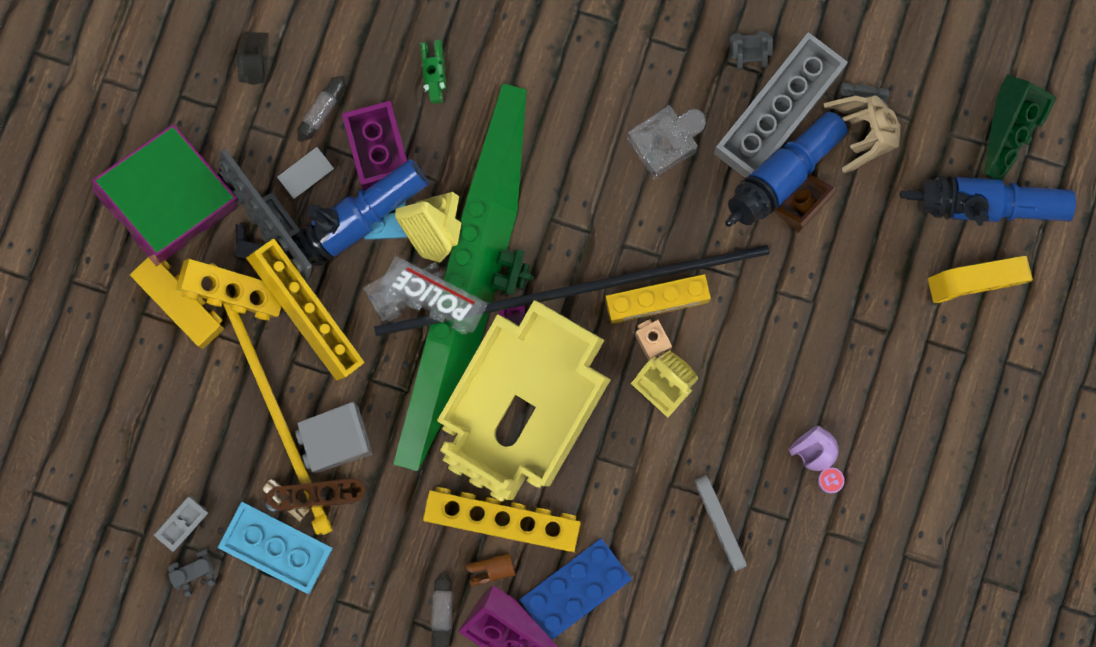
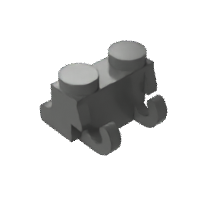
M759 31L755 35L743 36L740 33H735L730 36L731 58H737V70L743 69V62L760 61L761 67H767L768 56L772 55L773 39L769 33Z
M207 549L196 553L197 558L203 557L202 559L180 568L178 562L168 566L170 582L176 590L181 589L183 586L184 594L187 598L192 596L188 583L204 575L207 576V582L210 587L216 585L212 575L215 573L214 565Z

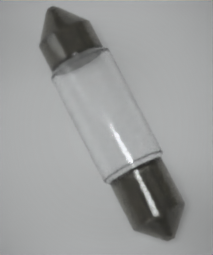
M343 76L332 77L306 112L301 124L297 128L299 142L312 139L338 103L339 97L346 88Z
M446 571L441 572L434 582L431 613V647H449L452 624L453 581Z

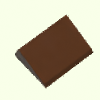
M809 174L807 175V180L780 204L774 212L799 233L832 198L837 190L835 187Z

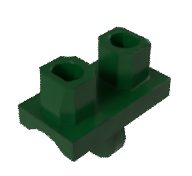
M517 249L514 251L501 250L498 252L496 264L506 266L507 270L505 275L493 273L490 286L501 291L500 295H514L515 287L524 289L525 281L533 282L534 276L528 274L530 265L522 263L525 251Z

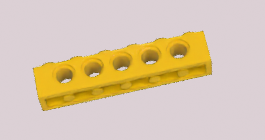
M436 487V491L429 490L423 518L425 522L575 552L580 521H576L575 515L561 513V517L551 516V510L536 508V512L527 511L526 505L511 502V506L507 507L500 505L501 501L498 499L486 497V501L483 502L475 500L476 495L461 492L459 497L450 495L451 490ZM452 501L457 502L460 506V510L455 516H449L446 513V505ZM474 507H482L484 509L485 516L481 521L472 520L470 513ZM500 512H506L510 516V522L506 526H499L495 521L496 515ZM531 517L534 519L535 527L532 531L526 532L521 529L520 523L523 518ZM550 522H555L560 526V533L555 537H550L545 532L546 525Z

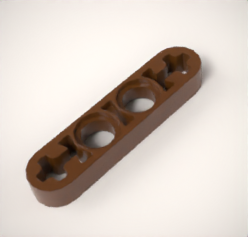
M358 479L280 486L272 488L266 494L264 502L266 507L273 512L352 504L358 502L364 496L365 487ZM351 485H353L354 489H358L359 492L354 497H352L351 493H345L341 495L342 499H339L340 491L349 489ZM329 487L334 491L333 500L327 501L322 498V488ZM298 490H305L309 494V501L307 503H300L296 500V492ZM287 491H291L290 501L292 505H289V500L281 501L279 506H276V502H271V498L275 493H278V497H287L289 495Z

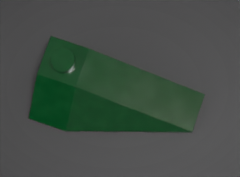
M1006 75L996 97L984 174L994 179L1003 180L1017 161L1019 150L1024 144L1029 145L1033 138L1030 135L1037 126L1042 127L1046 122L1057 97L1029 81Z

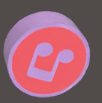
M828 468L819 474L818 485L826 493H836L844 485V476L840 470Z

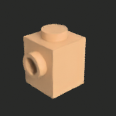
M651 319L637 326L639 330L635 332V336L648 361L654 356L658 357L665 351L672 349L673 346L659 320L652 323Z

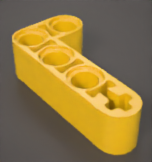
M1027 256L946 270L929 277L927 280L933 303H940L962 295L1029 283L1033 281Z

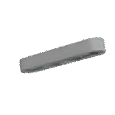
M707 475L695 479L696 488L733 570L736 572L747 567Z

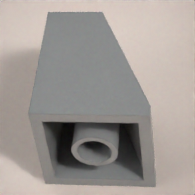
M354 402L297 423L299 430H295L299 445L304 444L306 454L303 455V460L306 468H311L313 473L373 455L359 407Z

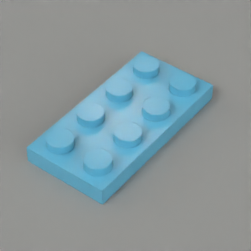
M241 502L218 546L219 549L307 594L311 593L333 550L332 547L244 502Z

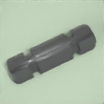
M842 83L839 93L844 98L850 96L864 98L878 96L885 103H887L889 98V90L883 88L876 90L875 87L857 84L852 86L851 83Z

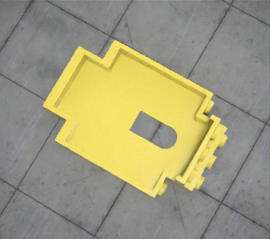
M535 300L520 326L497 314L437 420L444 425L442 428L444 431L456 436L453 443L445 442L440 450L446 454L443 461L449 464L448 469L458 475L466 474L470 477V483L479 488L487 487L491 490L490 495L502 502L505 499L513 500L527 476V481L538 488L541 485L550 486L611 380L590 368L604 340ZM517 395L536 408L516 443L505 447L497 441L496 430Z

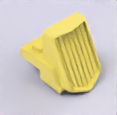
M454 192L416 201L415 204L397 208L395 211L397 222L422 258L440 263L451 252L452 246L458 244L461 222L455 219L459 196Z
M668 350L658 358L654 356L650 359L631 384L668 418L692 392L690 388L696 383L698 376L683 359Z

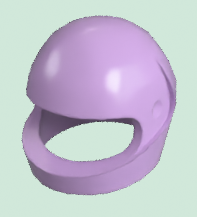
M815 426L807 431L788 449L791 456L795 454L800 455L803 459V466L813 471H822L831 467L839 453L836 439L830 432L820 426Z

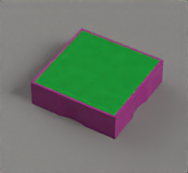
M174 124L92 180L94 194L110 213L125 225L131 233L133 240L155 266H158L183 248L195 235L209 229L233 212L237 205V197Z

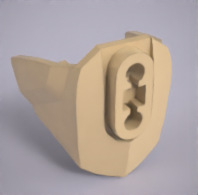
M852 96L824 103L825 108L837 109L842 113H852L842 118L844 122L850 121L851 124L866 120L871 126V131L864 141L850 145L855 153L871 150L842 168L843 173L854 171L868 161L899 147L900 123L894 111L889 109L887 104L878 96L867 98Z

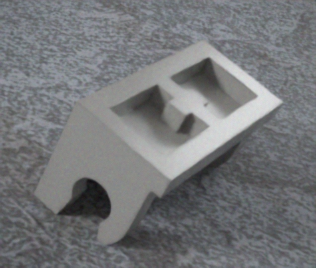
M316 147L277 178L293 199H295L334 168L318 147Z
M189 494L156 530L154 536L174 552L208 512L204 506L197 503L195 498Z

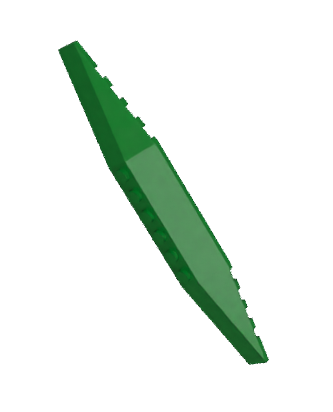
M504 83L502 84L460 221L461 229L458 244L453 246L442 284L473 300L475 304L473 305L442 288L443 292L438 298L439 300L444 295H453L457 299L456 308H465L468 304L475 306L493 301L496 289L490 286L493 273L500 274L502 270V265L496 264L498 252L501 250L507 251L517 217L527 90ZM445 299L442 301L441 306L448 309L453 305V302L450 299ZM436 305L434 314L441 313L442 311ZM489 313L463 318L461 321L453 320L430 326L393 465L414 471L420 469L437 432L442 426L437 420L481 344Z

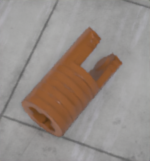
M510 553L465 565L469 573L487 569L488 572L471 578L469 580L471 586L516 575Z

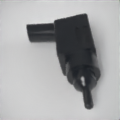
M235 224L236 250L234 256L237 259L248 261L246 257L262 247L263 244L246 241L245 226Z

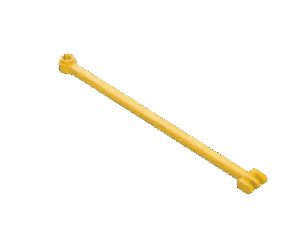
M214 263L209 264V265L218 267V266H217L216 264H214ZM226 287L227 296L232 298L228 287ZM223 304L300 484L312 483L240 314L231 311V306ZM303 490L307 497V500L309 501V494L305 490ZM323 507L311 508L315 516V520L311 522L316 534L322 533L324 535L333 531Z

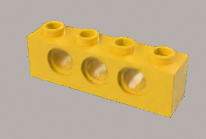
M192 259L183 261L176 290L183 292V297L193 300L202 297L207 299V304L217 307L226 304L231 306V311L245 314L247 310L255 313L256 318L269 321L270 317H279L281 305L262 280ZM204 277L211 281L209 291L204 290L201 286V281ZM228 284L235 288V296L233 298L228 297L226 294ZM253 291L259 295L257 305L252 304L250 301V294Z

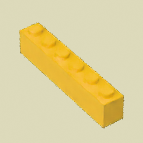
M274 238L246 257L336 381L347 377L365 363Z

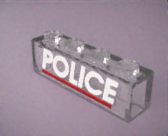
M397 256L394 257L380 285L384 288L383 292L390 297L397 299L399 295L407 300L406 304L419 311L421 307L430 311V317L440 322H443L445 319L453 323L452 328L463 334H466L467 331L472 333L475 330L488 304Z

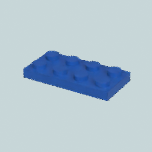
M601 538L522 597L520 602L538 626L553 640L630 582L632 578Z

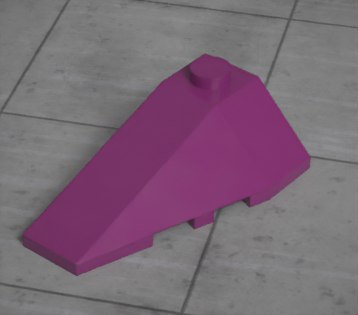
M494 585L479 599L459 629V633L481 647H558L515 599Z

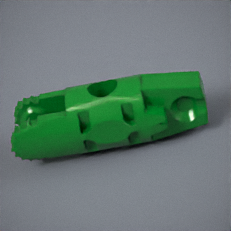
M435 40V57L430 58L427 43L421 42L424 90L429 92L431 103L441 104L443 103L442 90L446 89L442 40Z

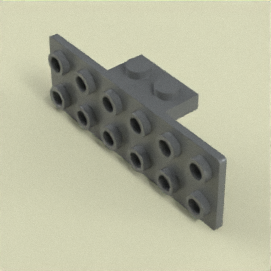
M226 149L221 150L218 176L233 191L232 193L237 197V204H242L246 209V215L252 224L256 223L260 228L264 241L267 243L274 238L308 284L312 266L292 240L297 237L300 229L273 192L262 198Z

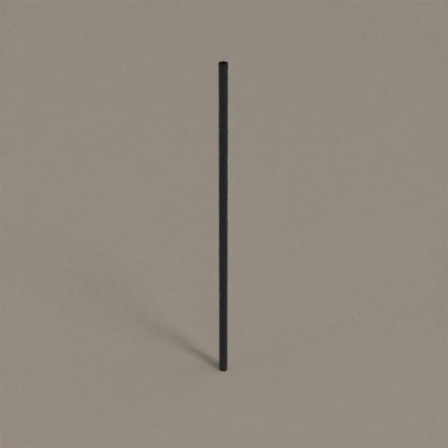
M764 245L475 305L469 309L463 318L530 305L534 300L544 302L769 255V247ZM453 311L448 313L441 312L374 326L375 336H381L457 319L452 316Z

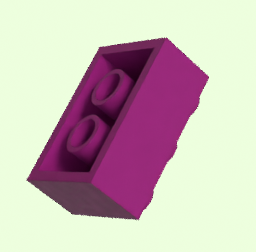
M391 101L342 113L360 184L363 190H367L407 161Z

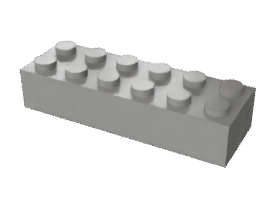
M808 32L716 146L714 154L744 178L748 177L777 149H781L840 76L848 62Z

